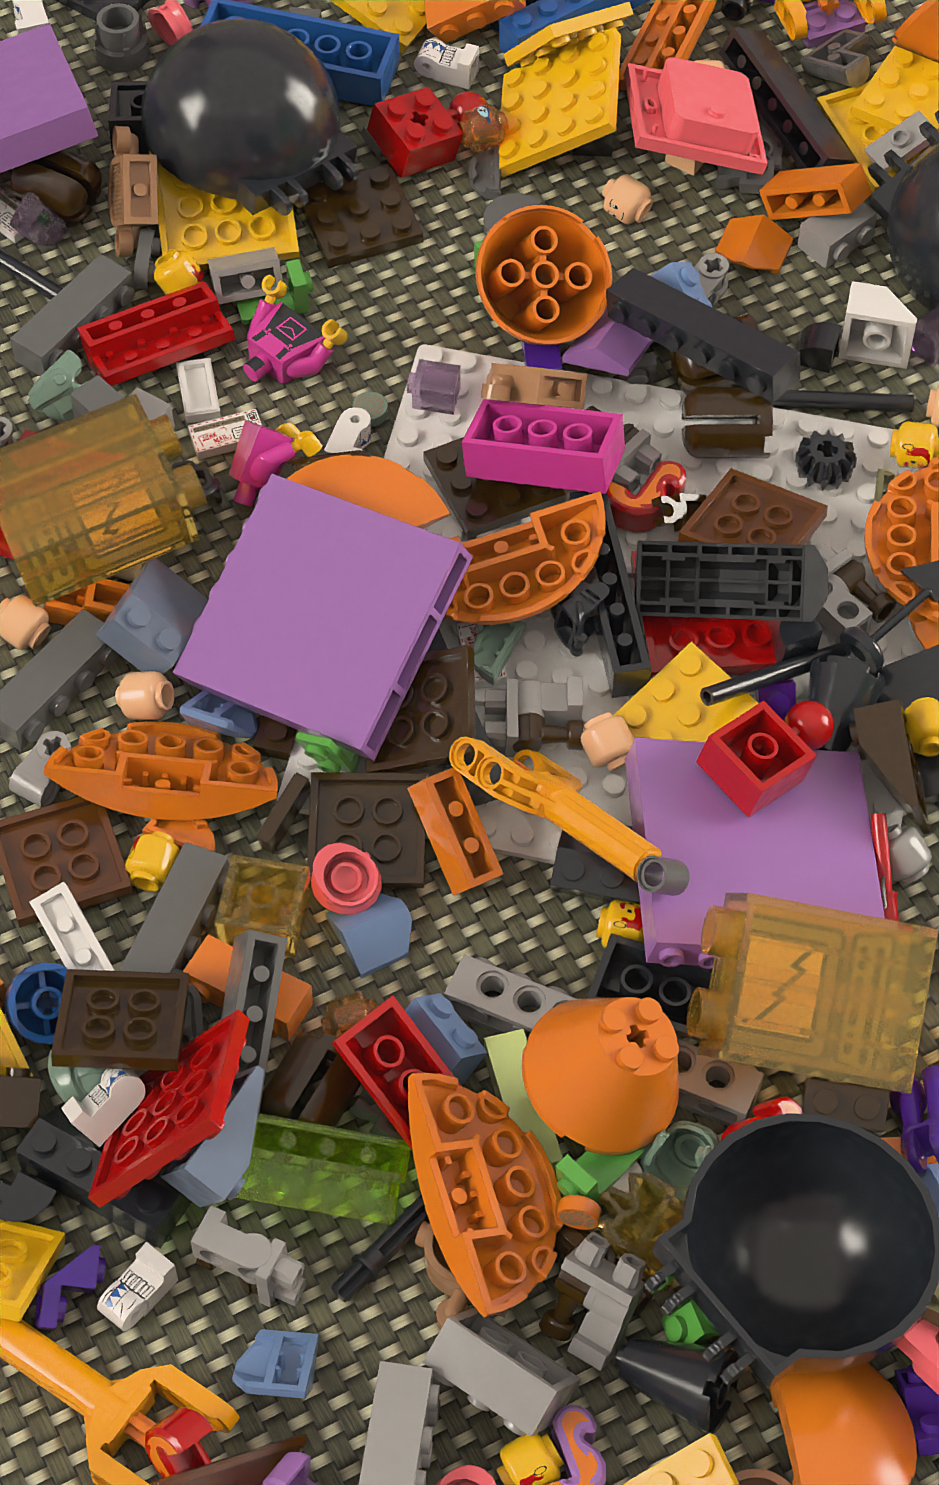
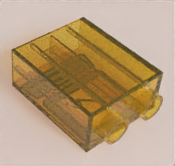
M137 394L0 448V527L35 607L200 540L190 512L207 504L199 479L191 463L174 470L172 469L168 460L183 455V451L167 414L149 421Z
M726 893L723 907L712 905L708 909L701 932L703 954L715 957L709 989L697 987L692 994L687 1012V1033L690 1037L700 1038L698 1055L911 1094L938 929L753 893Z

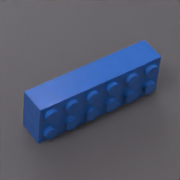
M212 0L201 26L218 20L236 18L255 19L271 23L292 33L309 46L324 64L336 89L338 99L371 106L385 101L400 64L399 34L231 0Z

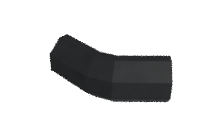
M641 540L637 542L635 605L638 616L812 622L827 600L828 567L815 545Z

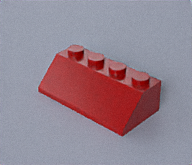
M391 996L352 1025L331 1044L412 1150L408 1108V1077L412 1073H434L451 1077L455 1076L396 998Z

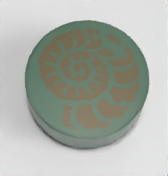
M364 392L353 401V408H362L369 413L371 427L378 426L386 420L388 416V403L383 395L377 392Z

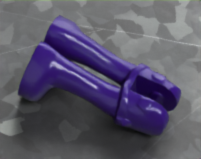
M938 1066L926 1067L922 1070L923 1086L913 1074H905L899 1077L892 1085L889 1094L891 1108L903 1122V1132L900 1137L901 1153L905 1155L906 1160L917 1174L927 1170V1157L934 1155L939 1163ZM926 1108H928L929 1119H926L924 1122H922L921 1116L924 1114Z

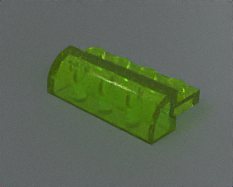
M258 1113L250 1164L242 1175L246 1181L234 1198L393 1225L400 1183H405L411 1148L405 1140Z

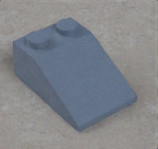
M152 555L95 636L141 672L156 671L164 674L173 667L185 649L192 635L193 625L196 619L201 616L209 599Z
M259 1065L235 1075L231 1089L232 1097L227 1104L224 1115L225 1124L220 1133L211 1140L204 1139L195 1145L181 1160H172L160 1176L199 1207L214 1203L219 1204L226 1198L232 1200L245 1184L246 1180L242 1175L250 1164L264 1077V1069Z

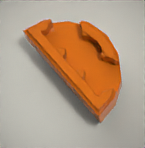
M151 819L142 829L143 835L152 834L155 831L170 835L174 839V844L180 850L184 843L188 842L216 852L214 834L204 819Z

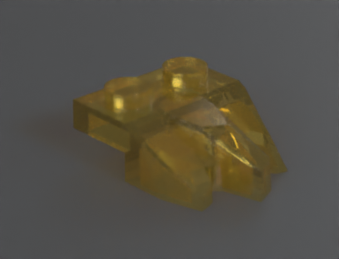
M629 1173L630 1194L613 1186L608 1187L599 1194L598 1199L615 1219L604 1218L597 1228L605 1239L608 1240L619 1257L628 1253L645 1261L643 1277L648 1280L664 1267L652 1252L656 1240L680 1222L684 1202L674 1197L677 1192L675 1188L653 1174ZM675 1278L662 1289L667 1291L672 1286Z

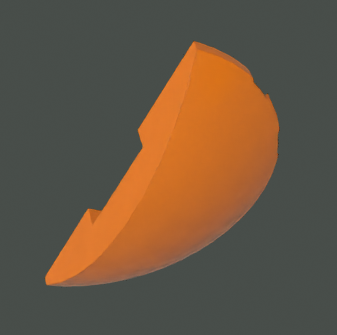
M351 454L333 456L309 464L287 478L293 482L421 529L451 515L443 500L425 480L417 477L398 463L376 456H351Z
M939 457L931 459L928 467L914 473L906 470L889 482L887 492L881 497L879 502L876 500L873 502L866 520L864 542L870 568L886 589V592L903 606L922 590L905 577L900 570L939 560ZM930 596L913 610L919 615L939 623V604Z
M601 491L530 513V522L461 543L459 536L449 538L461 543L473 558L444 617L454 621L458 620L478 625H497L527 619L544 612L564 600L587 577L599 556L598 553L605 536L606 526L605 507Z
M172 722L129 723L126 731L110 734L109 731L99 728L80 735L78 745L72 747L70 751L63 746L59 747L51 755L44 767L45 776L85 800L126 814L161 820H198L232 815L258 807L277 798L278 791L277 776L273 767L265 768L260 763V753L244 742L231 745L222 741L221 733L194 725Z
M412 1073L408 1077V1108L412 1150L419 1187L435 1238L457 1283L483 1318L500 1314L524 1301L533 1288L547 1277L553 1267L558 1254L553 1251L556 1233L563 1226V1223L556 1216L561 1199L560 1190L556 1185L558 1183L547 1154L532 1131L523 1132L508 1116L510 1107L499 1098L485 1090L475 1093L459 1086V1079L456 1077L434 1073Z
M869 1362L862 1366L829 1374L789 1372L769 1388L774 1408L778 1407L794 1474L792 1485H910L911 1480L914 1479L917 1449L910 1416L902 1399L891 1383L871 1366Z

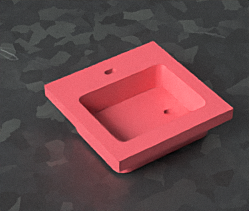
M673 57L666 60L663 71L631 63L627 64L624 78L635 148L751 173L764 174L768 163L749 79L744 74Z

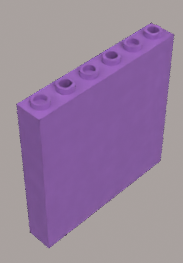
M50 23L0 41V173L98 137L88 106Z
M271 474L267 484L260 490L258 502L251 516L243 524L242 534L234 550L227 556L225 568L218 582L212 587L209 600L201 616L196 619L193 625L192 635L177 659L173 673L190 686L209 692L214 696L235 703L304 733L331 739L338 747L374 761L473 556L457 541Z
M635 737L625 758L632 829L658 847L662 853L661 857L682 861L687 866L690 875L687 888L683 893L676 896L649 893L644 891L638 884L646 963H660L667 967H674L680 964L700 965V967L705 969L723 967L731 918L738 911H748L840 930L844 936V945L839 973H845L850 939L853 934L857 932H887L859 753L812 750L817 757L803 782L748 818L696 763L705 742Z

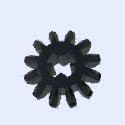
M828 429L824 435H821L814 430L810 438L803 437L795 455V463L798 467L799 478H807L808 487L817 483L820 484L823 491L827 485L838 489L841 482H849L853 469L856 467L857 457L856 453H854L853 442L844 441L843 433L833 436Z

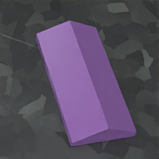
M606 307L596 323L586 333L574 340L562 356V362L629 376L653 343V340L609 318Z

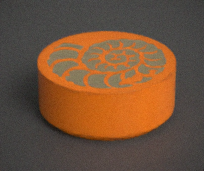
M567 1195L560 1199L556 1216L560 1222L569 1227L589 1230L598 1226L601 1207L597 1202L588 1197Z

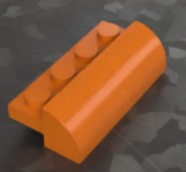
M655 0L619 69L618 89L626 90L624 72L628 63L663 71L668 58L688 60L717 0Z

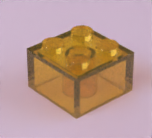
M232 854L215 919L217 939L233 946L234 938L247 930L287 938L285 956L296 958L312 890L310 867Z

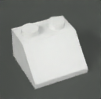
M852 281L838 358L907 369L917 318L887 287Z

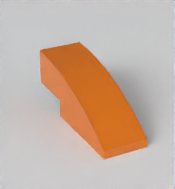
M90 575L87 583L75 580L57 592L45 595L43 609L48 612V622L67 625L82 609L105 622L130 584Z

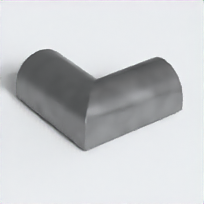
M848 29L842 30L800 59L803 70L811 76L856 88L862 86L870 72L869 57L864 55L870 48L868 35Z

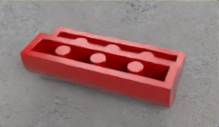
M205 281L77 327L83 350L95 376L99 375L110 386L121 384L126 380L153 372L161 367L188 359L193 355L220 347L225 343L235 340L233 328L220 311L218 299Z

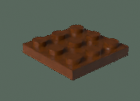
M730 468L679 531L678 542L805 545L827 517L828 505Z
M79 796L0 820V866L19 928L40 922L30 901L62 882H65L80 909L133 893L106 807Z

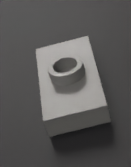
M917 111L864 148L866 155L873 163H878L889 174L893 170L886 163L883 155L892 149L906 162L929 146L930 143L924 138L918 127L923 122L929 121L920 111Z

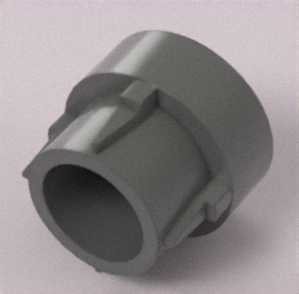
M111 3L100 10L96 19L97 24L94 25L95 32L93 35L95 57L99 65L106 70L118 73L130 72L141 67L147 61L150 52L146 25L142 22L141 13L138 14L133 7L120 3Z

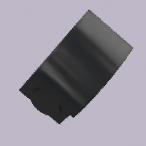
M24 1169L19 1171L13 1183L0 1176V1200L3 1201L0 1206V1219L17 1222L33 1218L50 1206L60 1188Z

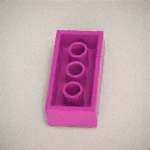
M483 399L462 440L466 477L546 486L555 489L579 490L589 493L601 491V493L606 494L625 451L623 414Z

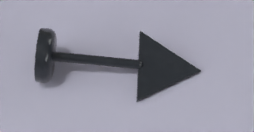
M939 560L900 570L905 577L922 591L871 636L863 629L855 626L848 627L840 633L839 639L845 652L851 659L870 666L869 673H876L884 664L883 652L877 644L879 640L929 596L939 604Z

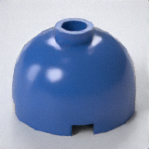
M38 963L24 968L11 980L5 992L4 1010L8 1023L20 1036L34 1043L53 1044L67 967L57 963Z

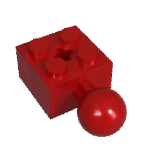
M426 87L375 103L366 130L381 148L382 154L400 178L454 161L463 135L477 133L487 124L486 118L480 115L478 111L473 113L468 110L482 105L489 109V106L480 94L465 91L456 95L446 110L431 89Z
M763 700L709 735L696 763L749 818L803 782L817 757L812 750L824 746L833 734L834 720L832 714L823 704L808 700L795 704L788 711L783 721Z

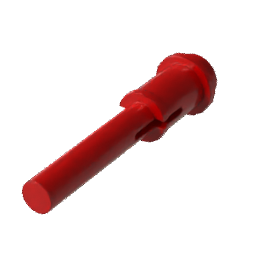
M886 813L870 814L872 840L887 932L891 933L894 939H901L900 931H904V927H899L898 891L893 892L887 816ZM883 876L885 877L887 908H885L882 881Z

